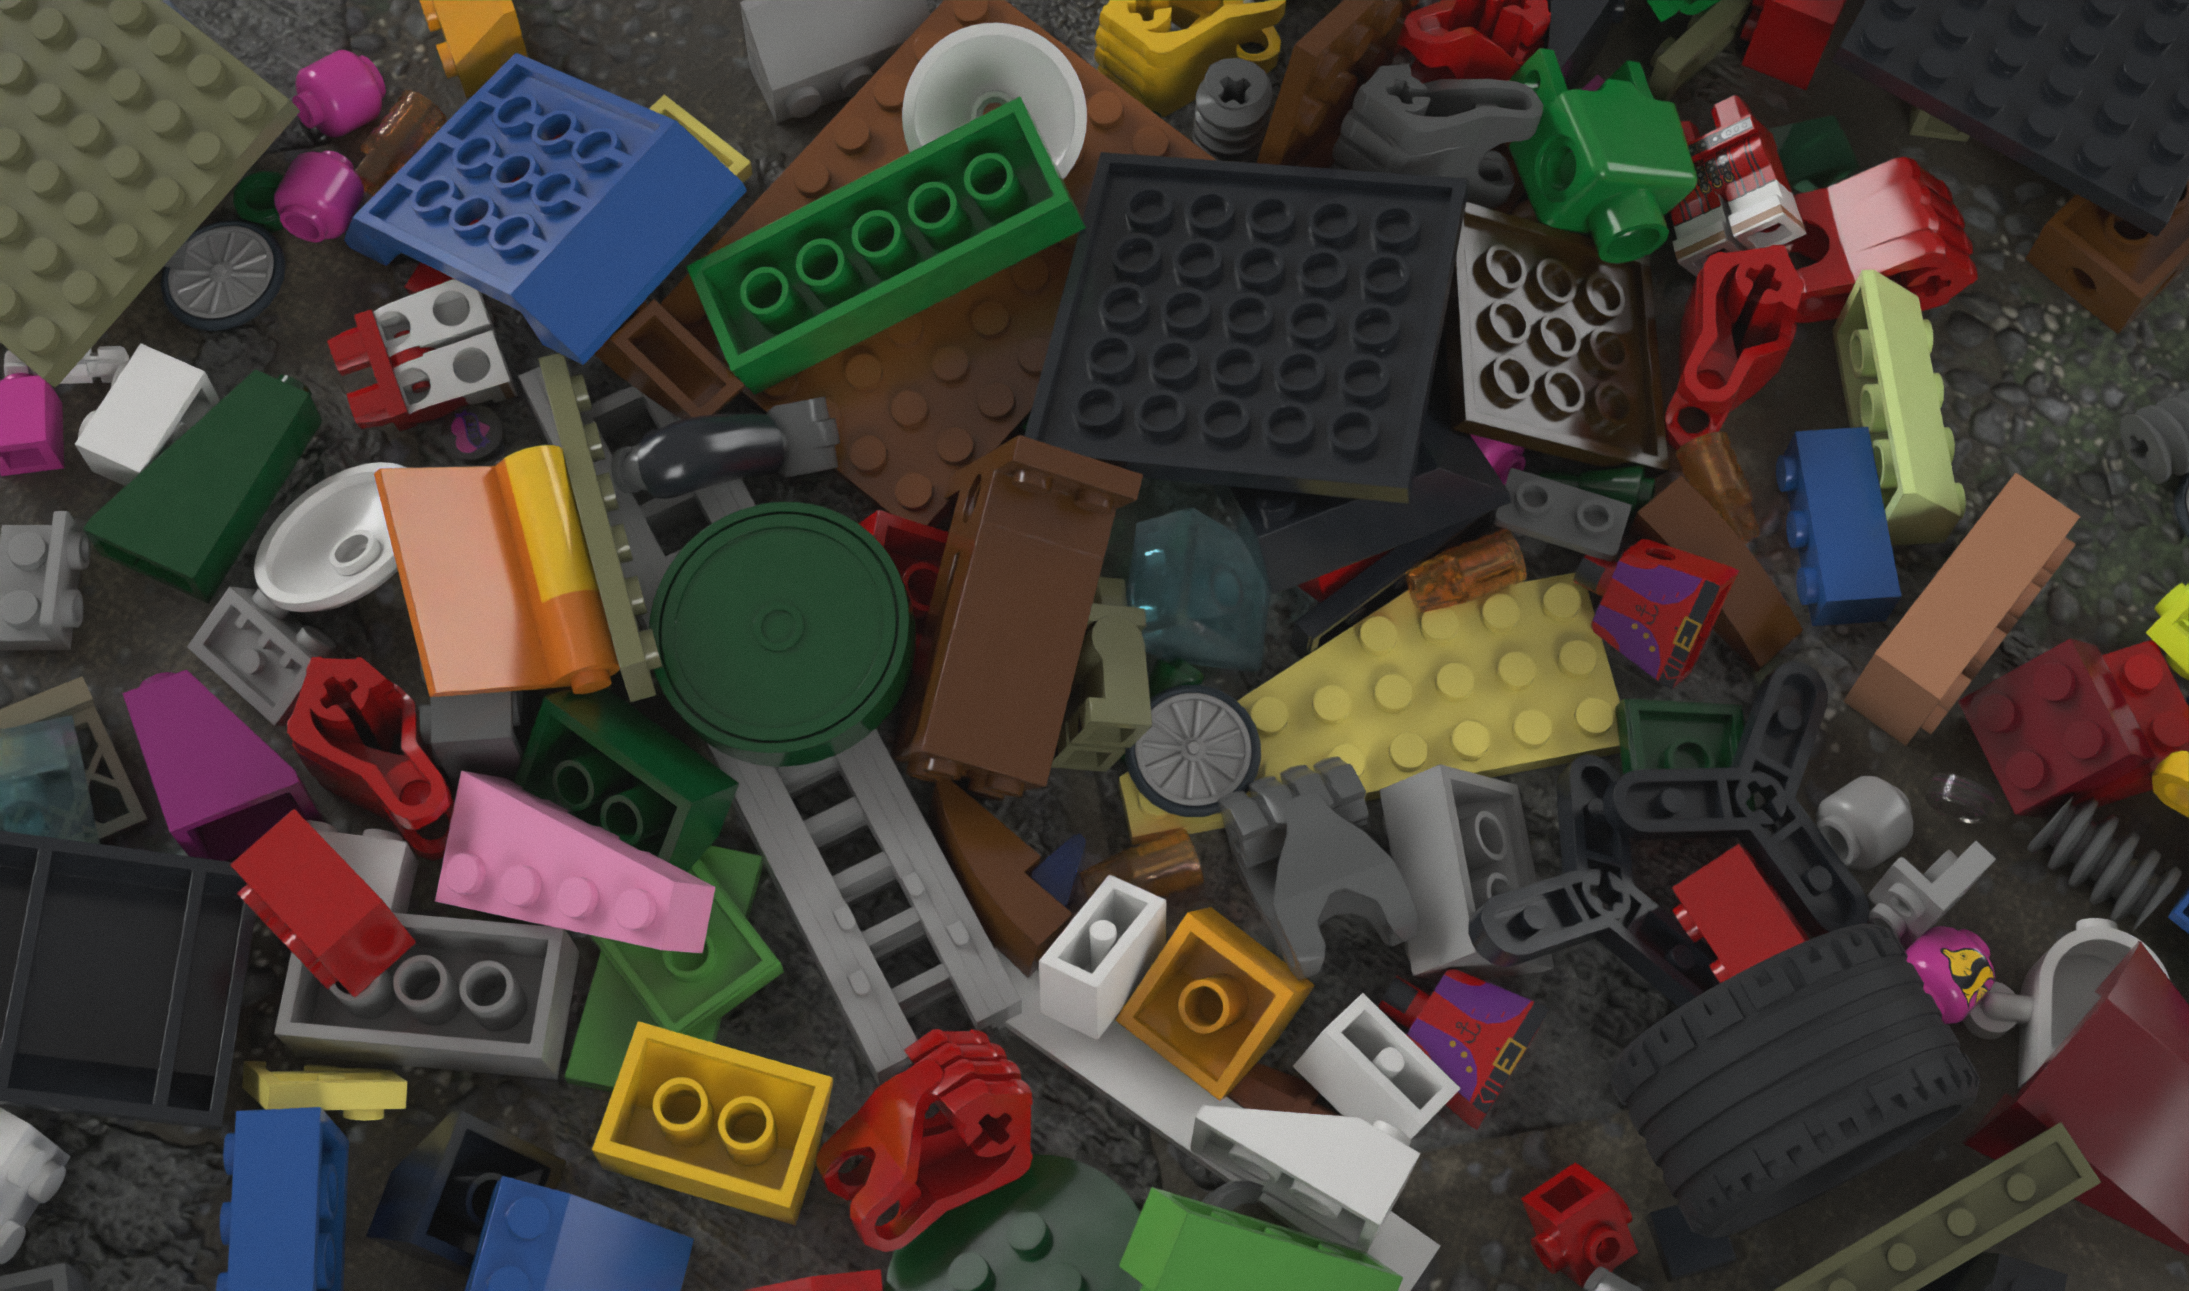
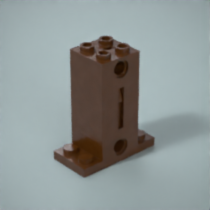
M1018 435L950 475L944 499L957 504L890 755L892 760L908 764L905 774L932 783H936V781L942 782L944 778L964 780L968 782L966 790L968 793L996 801H1004L1005 795L1022 798L1023 791L1046 787L1116 509L1137 500L1143 478L1142 474Z

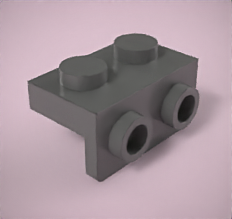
M1515 468L1510 469L1505 487L1510 493L1511 503L1497 509L1493 522L1494 525L1611 562L1615 560L1632 505Z

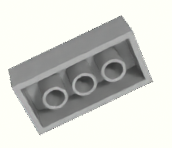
M393 913L416 943L355 998L339 981L327 990L291 952L274 1034L296 1056L558 1080L580 953L565 929L550 926Z

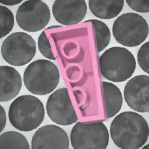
M461 770L435 902L659 950L703 953L715 892L713 885L649 852L634 848L619 840V836L601 827L592 826L569 814L568 810L549 800L536 797L507 778Z

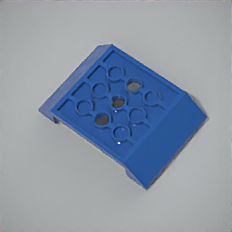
M515 53L352 217L344 241L349 248L385 266L397 255L403 253L520 311L542 345L584 365L714 225L724 217L747 189L736 175L678 121ZM516 177L521 178L517 181L511 182ZM475 219L480 220L475 224L469 225Z

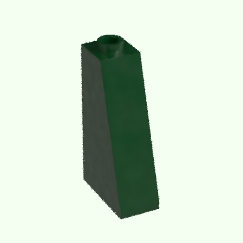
M255 369L88 520L83 530L98 553L107 559L209 604L322 423L321 416L311 397L312 392L307 386L293 377L281 374L276 379Z

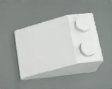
M1202 1105L1195 1117L1190 1150L1239 1179L1264 1185L1263 1193L1366 1253L1405 1187L1420 1155L1419 1152L1409 1147L1411 1139L1404 1132L1380 1120H1375L1373 1125L1359 1117Z

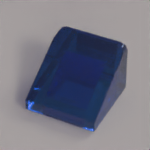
M1080 833L1077 836L1074 834L1031 872V878L1069 911L1071 910L1085 863L1086 839Z

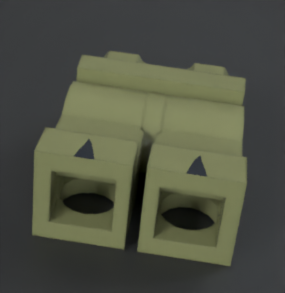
M1099 577L1051 768L1106 772L1125 754V748H1131L1152 727L1145 643L1141 633L1146 627L1145 608L1127 606L1126 586L1123 579Z

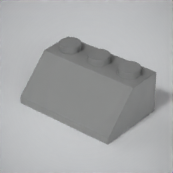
M744 0L740 2L750 70L776 123L792 117H806L816 112L821 106L845 97H854L930 15L926 0Z
M1439 764L1380 789L1384 813L1382 824L1389 841L1391 857L1402 874L1417 911V937L1405 941V951L1411 963L1413 976L1440 981L1449 968L1483 980L1545 972L1553 969L1552 954L1510 967L1492 964L1478 953L1472 945L1468 934V922L1473 912L1495 895L1537 882L1518 785Z

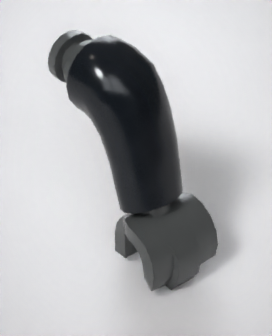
M820 397L776 405L766 415L724 413L702 415L672 422L660 429L651 430L646 433L639 445L635 447H622L616 450L612 457L611 470L614 482L624 493L648 490L658 499H670L712 485L742 478L775 474L776 472L786 477L837 468L839 466L835 446L840 443L836 418L829 417L826 398Z

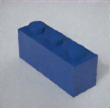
M1856 427L1795 431L1784 454L1779 455L1777 458L1776 479L1779 490L1787 492L1791 511L1787 514L1786 533L1790 547L1798 548L1801 567L1798 569L1796 578L1799 601L1802 605H1808L1812 626L1886 621L1902 596L1869 428Z

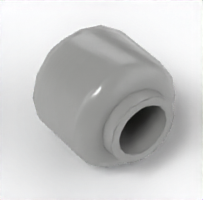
M1861 776L1821 801L1816 811V827L1847 868L1867 871L1908 845L1913 835V817L1910 802L1899 788L1875 776Z

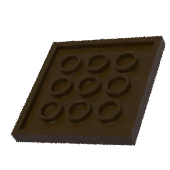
M1467 202L1445 313L1451 430L1607 469L1645 465V477L1656 479L1669 471L1650 255L1625 263H1608L1602 261L1598 256L1593 239L1590 237Z

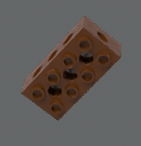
M2189 179L2168 224L2157 237L2139 227L2136 228L2128 221L2076 194L2045 224L2025 260L2115 333L2119 334L2189 265Z

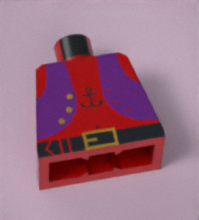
M1641 539L1623 553L1619 562H1610L1585 555L1576 570L1573 581L1603 597L1591 622L1593 632L1661 684L1673 689L1692 672L1739 570L1652 540Z
M1449 968L1431 996L1397 975L1378 1006L1385 1015L1408 1028L1409 1031L1406 1035L1461 1088L1445 1105L1476 1130H1478L1550 1010L1530 999L1459 970Z

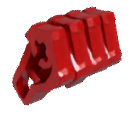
M1441 0L1409 13L1403 23L1397 44L1407 48L1416 57L1410 68L1411 76L1422 84L1439 79H1495L1509 81L1514 73L1539 48H1544V39L1542 37L1549 27L1551 12L1548 9V0Z
M1894 158L1827 188L1793 195L1807 234L1783 245L1788 250V253L1798 252L1817 262L1796 270L1800 279H1803L1805 283L1796 323H1809L1838 318L1862 270H1875L1917 295L1921 311L1947 304L1951 298L1978 279L1977 268L1969 257L1973 253L1972 242L1963 230L1965 228L1964 217L1956 205L1953 204V197L1949 187L1943 180H1939L1919 166L1912 158ZM1777 223L1761 232L1775 231L1781 226V223Z
M1771 245L1770 247L1729 253L1717 252L1707 258L1703 269L1697 275L1680 323L1678 387L1664 415L1666 441L1677 451L1698 455L1708 450L1712 446L1729 413L1756 394L1779 371L1796 333L1797 324L1795 322L1805 285L1803 279H1800L1788 256V250L1784 245ZM1738 323H1742L1748 327L1736 352L1732 333ZM1696 407L1703 410L1709 419L1707 428L1700 433H1688L1682 429L1678 423V416L1683 408Z
M321 656L312 657L306 667V676L295 709L287 721V733L302 763L322 787L386 819L419 857L431 861L444 858L455 802L451 797L449 787L434 765L432 745L423 744L420 731V711L415 701L364 658L332 659ZM361 724L364 729L369 730L380 750L365 746L354 726ZM402 732L401 748L404 755L389 753L393 745L394 735ZM442 814L449 820L448 830L441 838L428 840L422 838L416 831V829L418 830L436 821Z
M933 1029L905 1048V1053L914 1065L877 1087L860 1110L846 1121L823 1144L818 1152L816 1166L828 1191L843 1199L852 1201L850 1204V1218L859 1238L865 1245L885 1253L901 1249L946 1211L1020 1178L1029 1170L1033 1158L1030 1149L1031 1105L1033 1104L1031 1089L1026 1082L1021 1080L1017 1064L1007 1060L1004 1049L996 1043H990L988 1036L980 1030L942 1031L940 1029ZM934 1102L940 1111L936 1115L925 1119V1113ZM851 1156H866L852 1171L847 1173L838 1172L842 1164ZM899 1201L897 1215L888 1223L882 1226H875L878 1217Z

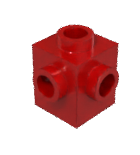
M1576 1162L1521 1198L1536 1233V1236L1531 1239V1245L1540 1262L1552 1274L1561 1271L1583 1289L1589 1276L1600 1266L1612 1272L1617 1266L1638 1253L1628 1228V1224L1633 1221L1632 1214L1623 1198L1613 1188Z

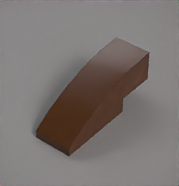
M655 299L649 304L644 301L594 354L645 396L680 419L717 414L744 388V384Z
M1682 475L1637 512L1628 533L1637 542L1641 539L1652 540L1739 570L1712 629L1756 672H1759L1802 633L1803 628L1761 564L1733 529Z
M944 778L942 782L936 781L928 812L933 836L986 935L998 950L1029 978L1039 968V960L1069 925L1073 913L1034 881L1041 858L1036 851L951 779Z

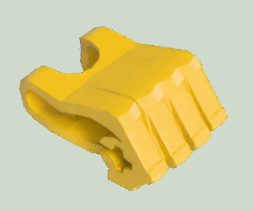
M1110 0L1107 5H1104L1100 13V25L1094 37L1097 44L1094 58L1099 64L1097 70L1140 103L1147 106L1148 109L1160 113L1162 118L1195 100L1200 83L1205 79L1209 66L1222 59L1240 58L1255 63L1266 74L1277 66L1281 39L1274 25L1278 24L1285 15L1287 0H1268L1245 4L1243 0ZM1171 22L1182 30L1171 32ZM1248 42L1259 43L1265 48V51L1258 54H1250L1245 52L1239 44Z

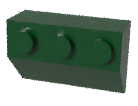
M572 687L544 697L514 783L520 785L523 790L536 797L549 800L568 810L569 814L592 826L601 827L619 836V840L634 848L649 852L686 872L691 869L719 836L739 786V782L609 689L604 688L588 694H574Z

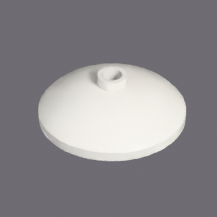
M997 22L981 23L959 29L947 35L930 48L915 67L909 79L902 109L903 131L908 150L911 152L982 116L985 107L990 103L1004 105L1020 96L1034 119L1062 179H1064L1080 154L1086 134L1087 107L1081 82L1064 54L1053 43L1032 30L1013 24Z
M386 462L352 467L319 482L292 502L267 531L255 558V579L266 597L274 605L289 611H325L354 602L391 578L398 569L374 473L380 468L406 467Z

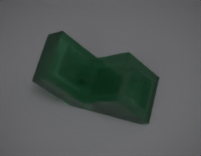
M1834 115L1768 129L1774 136L1777 146L1776 151L1783 165L1789 185L1802 193L1826 188L1861 167L1838 118Z

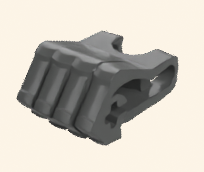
M1409 64L1380 66L1365 84L1361 85L1354 97L1353 109L1348 111L1342 121V134L1333 147L1332 157L1335 161L1330 169L1466 178L1468 185L1467 202L1486 208H1496L1507 202L1515 181L1507 160L1499 152L1490 149L1501 143L1529 140L1536 133L1543 112V103L1532 88L1519 82L1495 79H1439L1422 84L1411 76Z
M1338 756L1325 758L1313 765L1314 772L1307 765L1290 767L1280 773L1282 783L1276 780L1274 776L1259 778L1248 785L1252 798L1246 795L1244 791H1236L1218 799L1237 873L1269 927L1287 966L1298 980L1323 972L1322 964L1325 958L1326 945L1319 928L1321 924L1334 915L1354 914L1367 919L1379 933L1383 943L1391 947L1417 937V911L1402 874L1393 859L1362 829L1363 826L1368 824L1366 819L1369 818L1364 799L1366 790L1353 766L1347 764Z

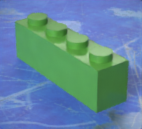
M1154 1187L1149 1192L1119 1264L1120 1268L1142 1284L1140 1291H1398L1403 1280L1401 1275L1365 1251Z

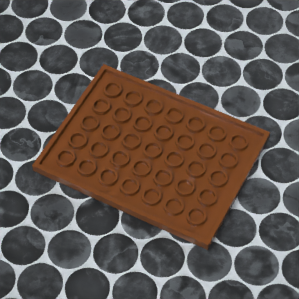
M943 0L705 256L910 153L904 137L902 109L905 91L915 67L930 48L941 39L959 29L981 23H1008L1034 31L1053 43L1069 60L1076 71L1082 85L1087 107L1086 134L1080 154L1063 181L1082 220L1101 152L1204 160L1216 159L1006 0ZM988 104L983 111V115L1002 106V104ZM1079 232L755 395L745 385L739 394L765 415L776 405L825 397L829 417L836 418L840 443L835 446L839 467L831 470L881 511L935 528L957 504L944 499L950 475L1018 436L1023 430L1021 424L1030 417ZM688 273L660 305L731 372Z

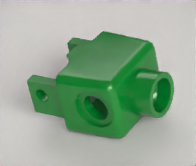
M1539 48L1509 80L1532 88L1543 103V112L1536 133L1529 140L1513 141L1509 145V152L1538 222L1569 232L1591 234L1598 256L1602 261L1608 263H1625L1651 254L1661 247L1668 238L1669 230L1664 216L1689 195L1697 185V173L1675 104L1653 99L1640 62L1626 61L1596 91L1568 90L1554 50Z

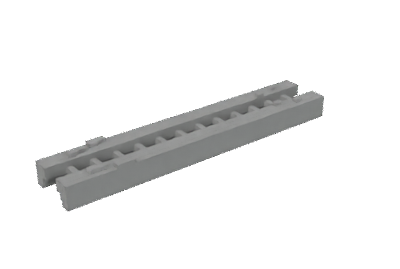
M539 366L518 377L527 404L548 445L561 447L544 378ZM631 386L595 401V403L591 404L592 410L582 412L581 417L584 425L594 422L597 425L606 459L594 462L597 475L609 472L619 510L608 512L611 526L621 523L624 525L633 561L621 565L625 578L638 576L648 613L639 615L637 618L643 630L649 629L650 613L659 583L669 565L681 551L678 550L668 556H664L654 536L702 514L707 523L711 525L733 512L756 505L742 479L719 483L675 498H655L639 506L632 493L622 492L614 482L611 470L613 456L603 437L650 416L658 429L672 422L682 420L645 396L634 386ZM876 729L851 748L835 756L806 765L789 767L763 766L741 761L720 752L699 737L712 764L739 782L732 803L758 854L762 856L763 863L878 1087L895 1075L909 1069V1066L914 1064L904 1051L905 1048L917 1041L907 1021L908 1018L958 994L976 1030H982L990 1025L992 1029L997 1027L1000 1030L1005 1027V1021L1022 1013V1000ZM842 775L853 797L803 821L792 798ZM870 829L882 852L831 876L820 852ZM899 883L911 908L861 932L849 907ZM928 938L941 964L890 989L877 963Z

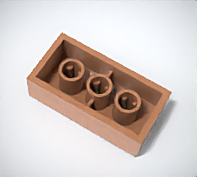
M2015 473L1878 648L1843 702L1905 746H1907L1920 728L1931 735L2076 544L2066 536L2081 516L2018 473Z

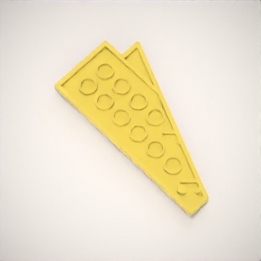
M1508 531L1495 533L1237 700L1246 709L1255 723L1261 741V762L1255 780L1274 776L1276 780L1282 783L1280 773L1290 767L1307 765L1314 772L1313 765L1325 758L1338 756L1341 760L1353 766L1366 790L1364 799L1369 801L1381 798L1380 789L1439 764L1492 778L1571 763L1575 758L1585 754L1603 757L1621 753L1615 709L1620 700L1602 638L1595 634L1591 628V622L1595 613L1588 589L1573 581L1575 573L1522 582ZM1129 771L1119 777V790L1131 845L1225 828L1221 813L1206 817H1183L1168 813L1153 805L1139 792L1130 777ZM1248 791L1246 795L1252 798L1250 795V791Z

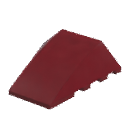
M2138 941L2094 991L2101 997L2021 1090L2013 1098L2005 1093L1962 1143L1997 1160L2062 1122L2101 1181L2100 1184L2074 1198V1200L2189 1256V1005L2142 942Z

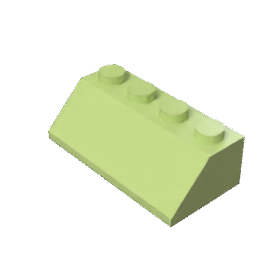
M1862 270L1832 329L1850 428H1869L1891 545L1944 543L1958 521L1964 517L1966 499L1962 484L1959 482L1955 483L1951 466L1955 453L1954 436L1949 427H1944L1940 408L1944 400V385L1941 375L1933 373L1930 358L1933 348L1932 325L1928 319H1923L1917 295L1875 270Z

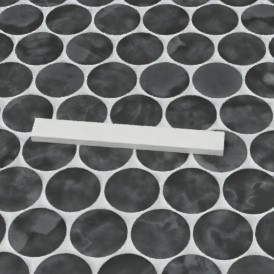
M995 947L1000 961L1022 1000V1013L1005 1021V1027L1225 1182L1241 1181L1238 1177L1190 1150L1195 1117L1202 1105L1242 1108L1228 1097L1219 1101L1120 1025L1115 1019L1101 1037L1096 1040L1041 1014L1039 968L1027 978ZM1265 1193L1261 1195L1257 1204L1293 1230L1358 1249ZM1390 1211L1367 1253L1403 1277L1398 1291H1411L1441 1245Z

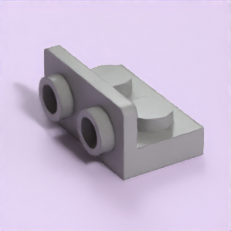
M54 511L52 525H2L0 535V650L71 649L73 628L80 627L83 620V598L78 590L80 570L88 568L91 548L88 536L85 532L81 531L69 511Z
M229 587L187 648L274 726H287V721L295 709L306 676V667L311 658L321 656L324 658L341 659L333 652L336 644L319 629L300 623L289 613V610L274 605L260 588Z
M1975 841L1959 858L1948 849L1922 875L1905 858L1900 857L1867 895L1870 923L1892 930L1899 942L1908 949L1964 896L1996 858Z

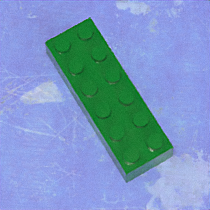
M1019 96L686 266L731 372L755 395L1086 227L1034 119Z

